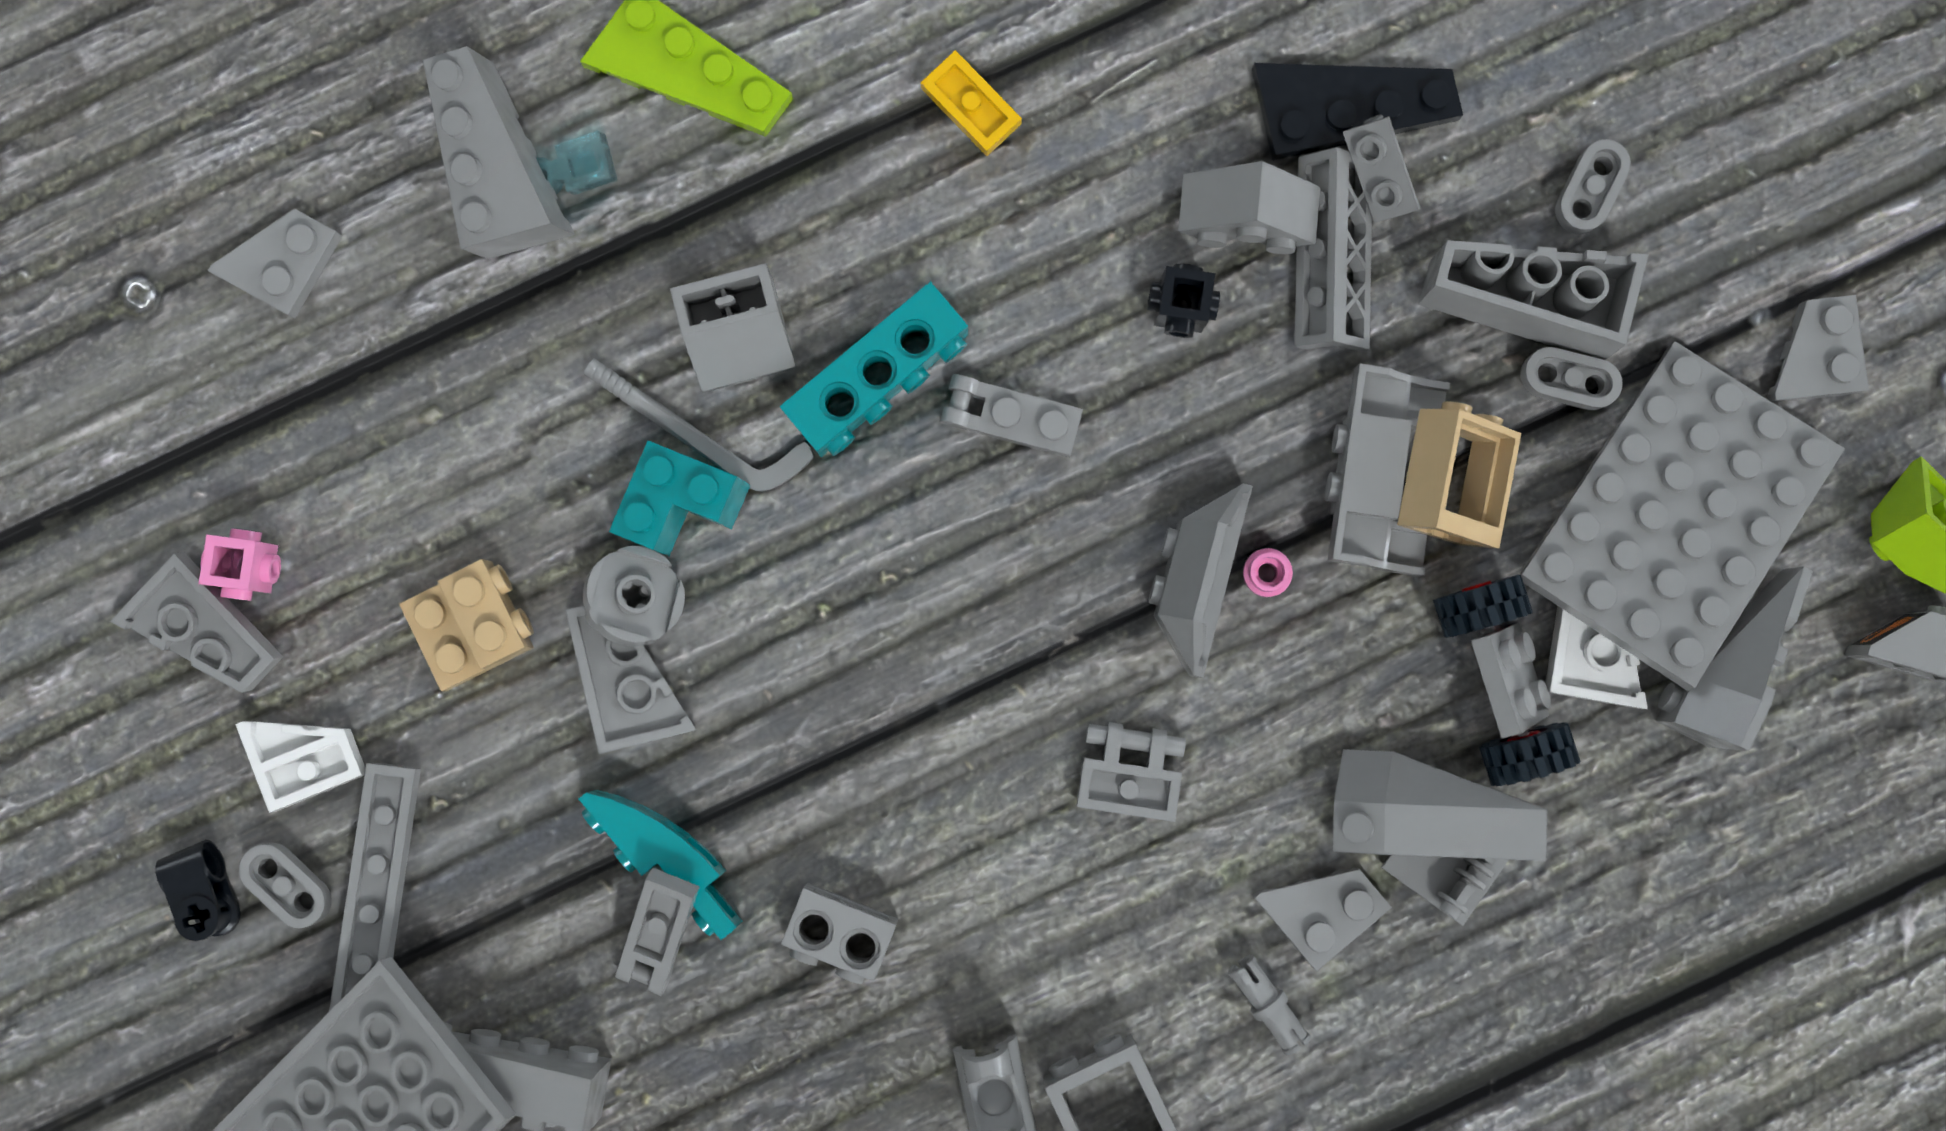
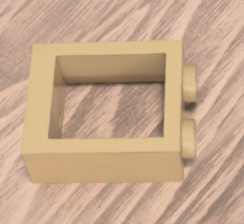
M1447 401L1442 402L1441 409H1420L1397 525L1461 546L1499 549L1522 433L1502 426L1503 419L1487 414H1471L1473 407L1463 403ZM1459 437L1472 441L1459 511L1456 514L1445 510L1458 441Z

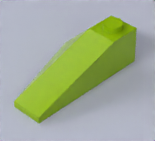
M1921 456L1911 462L1871 513L1872 536L1869 537V542L1880 559L1883 561L1891 560L1904 574L1946 594V480Z

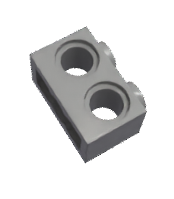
M807 883L801 892L781 945L790 948L789 956L802 963L816 966L818 960L837 967L835 974L845 980L857 984H863L864 979L874 982L896 928L898 918ZM809 915L823 917L829 926L828 935L822 939H812L807 936L803 929L804 918ZM857 933L869 935L875 943V952L868 957L854 955L849 949V938Z

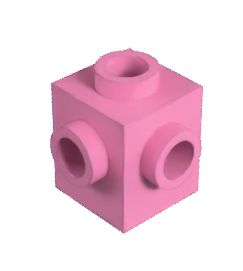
M231 529L229 537L206 535L204 551L201 556L198 584L221 587L220 597L252 601L253 591L271 593L272 584L277 582L281 571V559L277 555L279 545L261 542L262 533L248 530Z

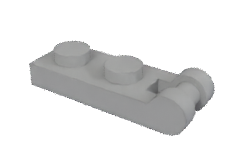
M952 374L948 388L952 391L949 406L943 407L940 417L941 423L1070 458L1083 409L980 382L964 375ZM971 397L985 401L981 416L967 412Z
M652 868L645 880L615 978L626 983H630L633 979L647 985V991L658 996L663 995L671 978L673 965L700 886Z

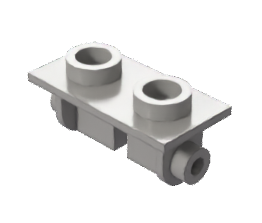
M1382 114L1365 120L1364 125L1343 131L1374 223L1420 210L1390 117L1383 118Z

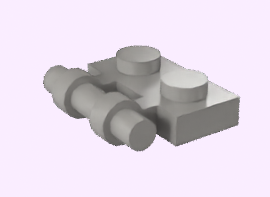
M1109 721L1107 726L1088 723L1086 743L1104 745L1103 760L1083 757L1076 806L1175 822L1182 772L1163 769L1165 755L1184 756L1186 738L1167 735V730L1152 728L1151 733L1123 729V723ZM1121 748L1148 752L1146 767L1119 763Z

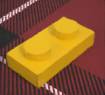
M956 50L920 82L921 89L986 156L994 151L1022 124V118Z

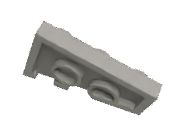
M184 552L173 553L110 622L124 630L132 629L149 639L148 643L161 650L169 649L191 661V666L241 693L252 691L283 658L282 654L228 598L220 597L221 590L218 587L198 584L201 569Z
M584 606L565 610L599 754L696 731L643 645L625 646L608 640L599 631L589 626L585 618L586 610Z

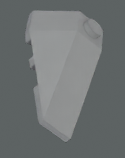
M1804 566L1782 569L1745 607L1696 687L1687 691L1675 682H1671L1665 687L1658 701V707L1661 711L1656 722L1709 748L1750 751L1776 690L1767 686L1770 673L1776 666L1779 667L1784 664L1788 649L1784 648L1780 642L1782 635L1789 631L1798 620L1813 571Z

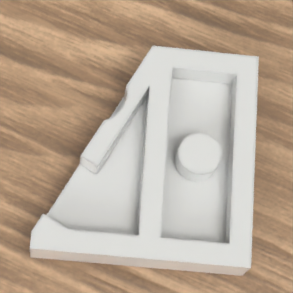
M242 721L235 724L269 813L279 811L365 776L366 768L351 729Z

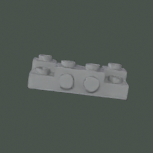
M1360 363L1354 368L1348 414L1343 419V424H1336L1333 433L1332 453H1338L1336 473H1329L1325 489V500L1332 502L1330 514L1334 515L1327 561L1371 567L1372 570L1399 574L1425 575L1423 563L1427 535L1397 525L1398 521L1394 520L1399 518L1411 429L1416 430L1420 409H1441L1442 402H1445L1446 392L1450 389L1449 382L1416 377L1382 366Z

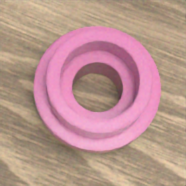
M1264 548L1252 553L1247 558L1243 567V579L1246 586L1254 594L1261 597H1273L1281 594L1288 588L1292 580L1293 571L1289 559L1276 549ZM1269 564L1274 568L1275 577L1271 582H1265L1259 577L1258 572L1261 565Z

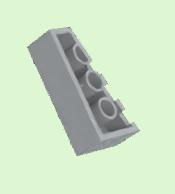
M1447 240L1430 260L1418 305L1559 349L1607 360L1627 343L1649 254L1631 253L1626 257L1607 255V251L1586 250L1584 253L1557 252V248L1538 246L1535 250L1512 249V246L1508 244Z
M444 1022L516 1113L515 1116L521 1117V1128L532 1131H544L545 1127L560 1126L565 1128L564 1131H590L602 1117L612 1058L598 1056V1049L578 1045L570 1046L568 1051L549 1048V1041L533 1037L521 1038L519 1043L500 1040L501 1033L487 1029L471 1030L470 1034L453 1032L452 1025Z

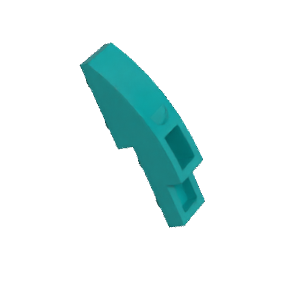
M593 790L586 792L578 799L586 808L582 811L586 822L598 834H602L604 831L617 846L613 849L614 855L629 872L637 870L643 876L659 865L665 873L700 886L693 905L695 911L691 914L697 925L708 936L715 933L722 940L742 923L743 920L712 884L727 870L688 832L661 814L622 796Z

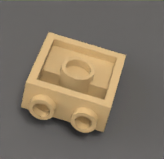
M480 559L438 580V585L399 604L441 691H448L534 648L529 638L530 635L534 634L532 625L521 608L515 610L508 595V592L512 591L510 579L502 566L499 564L494 566L492 561Z

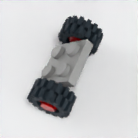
M1521 574L1472 585L1461 589L1462 591L1434 599L1433 603L1445 638L1480 630L1482 635L1471 640L1501 735V738L1490 740V742L1479 746L1491 786L1513 785L1521 781L1528 782L1534 778L1547 777L1549 774L1565 771V769L1575 767L1576 764H1580L1581 761L1569 723H1552L1532 729V726L1549 716L1547 709L1551 705L1548 688L1543 680H1538L1532 661L1536 657L1535 647L1530 635L1527 632L1523 633L1520 622L1499 627L1501 623L1533 613Z

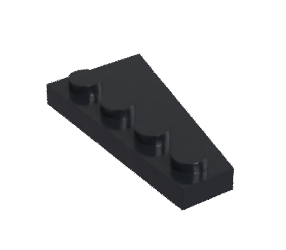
M1254 63L1252 67L1272 161L1347 145L1343 131L1364 125L1365 120L1381 114L1383 118L1390 117L1395 134L1456 122L1463 116L1453 69Z

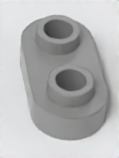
M1609 139L1599 140L1591 144L1579 156L1555 206L1557 221L1566 231L1573 234H1586L1593 231L1606 220L1631 167L1630 156L1620 143ZM1594 162H1600L1605 166L1606 175L1596 173ZM1573 204L1583 206L1585 218H1580L1574 214Z
M1555 347L1542 348L1529 355L1523 362L1520 371L1523 386L1533 396L1586 410H1598L1612 404L1619 397L1623 385L1619 370L1609 361ZM1539 367H1545L1550 371V382H1543L1539 378ZM1587 378L1593 379L1597 383L1598 391L1596 394H1591L1587 391L1585 387Z
M277 843L258 845L248 850L242 857L239 865V875L242 883L283 923L293 928H305L320 922L326 917L331 907V893L328 887L285 846ZM269 859L274 860L277 864L275 876L269 875L266 871L265 866ZM304 892L309 893L313 898V905L310 910L304 908L301 904V896Z

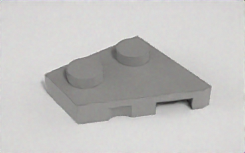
M294 208L211 264L208 271L285 314L296 318L343 236Z
M1856 295L1811 299L1800 303L1792 323L1793 334L1785 343L1780 357V361H1783L1778 379L1775 386L1769 388L1767 399L1773 403L1858 394L1868 391L1869 386Z
M1356 867L1334 872L1332 875L1321 878L1313 877L1296 881L1295 884L1279 888L1258 890L1252 895L1315 971L1321 969L1392 908L1363 872Z

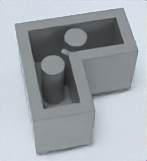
M1264 161L1183 174L1178 231L1197 238V244L1203 247L1221 248L1226 246L1227 240L1237 239L1242 242L1266 245V251L1270 253L1292 254L1297 246L1316 244L1320 186Z

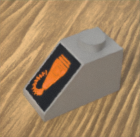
M1930 605L1927 612L1905 613L1847 646L1845 656L1928 680L1946 682V607Z

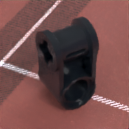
M201 841L157 861L155 865L157 881L165 893L175 921V927L181 936L187 940L199 941L208 939L211 936L226 935L235 929L240 920V905L236 900L227 876L224 858L212 841ZM226 907L227 911L221 912L220 908ZM210 912L211 918L206 920L205 914ZM195 920L196 924L190 925L188 921Z

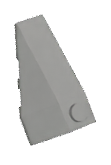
M1343 749L1334 798L1333 852L1547 861V809L1461 778L1445 770L1429 766L1394 751Z

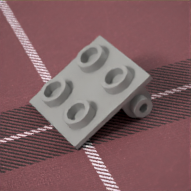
M1389 855L1381 868L1463 926L1508 860Z

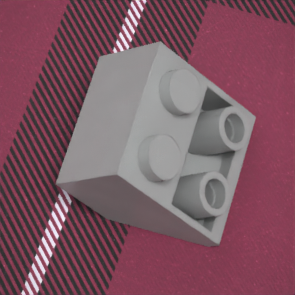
M766 263L670 288L681 334L703 393L797 368L773 276Z

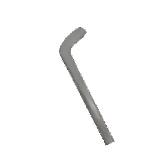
M597 359L591 360L585 368L584 375L600 384L607 391L613 393L620 400L723 471L738 476L750 484V489L754 491L765 492L783 485L801 472L814 458L811 447L806 442L796 445L775 464L766 469H755L639 388L632 386L623 377H619L610 368H606Z

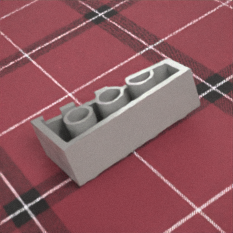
M467 46L423 59L460 248L483 258L491 259L574 236L575 233L569 220L563 217L556 202L558 197L552 184L546 180L538 164L536 150L531 140L526 138L518 121L519 115L495 64Z

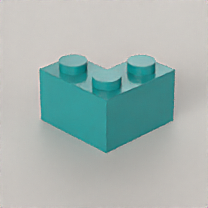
M647 440L609 532L670 557L688 512L732 530L750 484L738 476Z

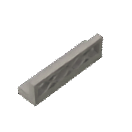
M1338 147L1298 157V177L1320 186L1316 244L1297 246L1295 347L1308 350L1338 346L1355 351L1370 350L1372 215L1349 151ZM1349 168L1355 170L1354 191L1349 183ZM1349 216L1354 224V238H1352L1348 231ZM1348 264L1350 265L1353 271L1352 286L1349 280L1347 279ZM1347 312L1352 318V336L1346 334Z

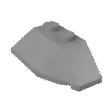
M1241 484L1186 516L1177 523L1176 529L1168 527L1165 534L1161 556L1167 557L1168 561L1164 577L1156 575L1154 578L1148 603L1156 605L1153 616L1189 676L1204 678L1253 487L1248 484Z

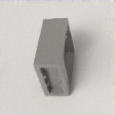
M1120 1034L1109 1036L1094 1045V1053L1077 1060L1075 1055L1065 1057L1052 1064L1048 1068L1050 1074L1043 1077L1045 1090L1064 1130L1080 1131L1063 1093L1130 1061L1162 1131H1177L1132 1034L1123 1039Z

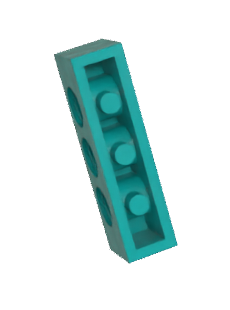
M930 281L779 407L820 457H823L827 452L835 456L852 443L855 436L851 432L867 420L872 425L885 416L893 407L889 401L904 389L910 394L920 387L930 376L926 370L940 358L947 363L956 357L967 346L964 338L969 335L968 325ZM914 332L924 334L930 341L926 350L919 354H911L902 347L904 338ZM875 363L886 364L892 369L890 379L882 385H872L865 379L867 369ZM837 394H848L854 399L852 411L842 417L830 414L828 412L830 400Z

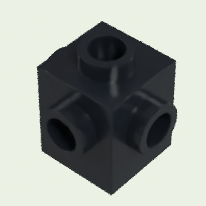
M1175 264L1174 267L1166 266L1160 282L1152 281L1147 310L1156 312L1154 326L1164 327V333L1173 337L1191 338L1194 332L1202 333L1209 320H1216L1220 291H1213L1216 273L1204 272L1203 268L1191 264ZM1175 299H1184L1188 302L1189 309L1173 307L1172 302Z

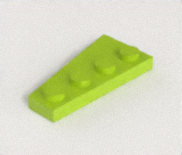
M624 0L580 60L582 66L588 70L599 74L603 72L620 79L625 84L638 89L642 87L665 96L667 100L708 112L709 116L765 137L793 100V95L789 90L659 0Z

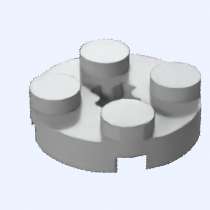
M627 546L604 556L591 569L584 583L583 604L586 610L585 618L589 626L599 631L608 640L620 645L641 646L655 643L676 625L684 608L685 590L681 579L678 581L676 574L670 568L672 564L662 554L642 546ZM632 584L639 586V595L646 598L645 604L640 603L635 608L628 606L627 600L622 597V591H628Z

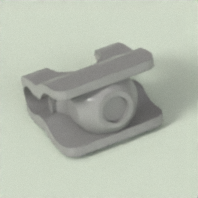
M1017 1034L1007 1035L1006 1040L994 1046V1053L976 1057L974 1049H963L962 1045L953 1047L952 1050L969 1131H1037Z

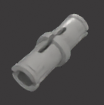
M1248 955L1237 962L1241 968L1238 969L1236 965H1232L1227 973L1233 978L1252 1005L1250 1009L1251 1014L1256 1020L1264 1022L1285 1055L1296 1053L1301 1049L1297 1041L1300 1040L1303 1045H1306L1310 1041L1311 1036L1305 1031L1286 1004L1288 1002L1287 995L1282 989H1276L1257 963L1254 955Z

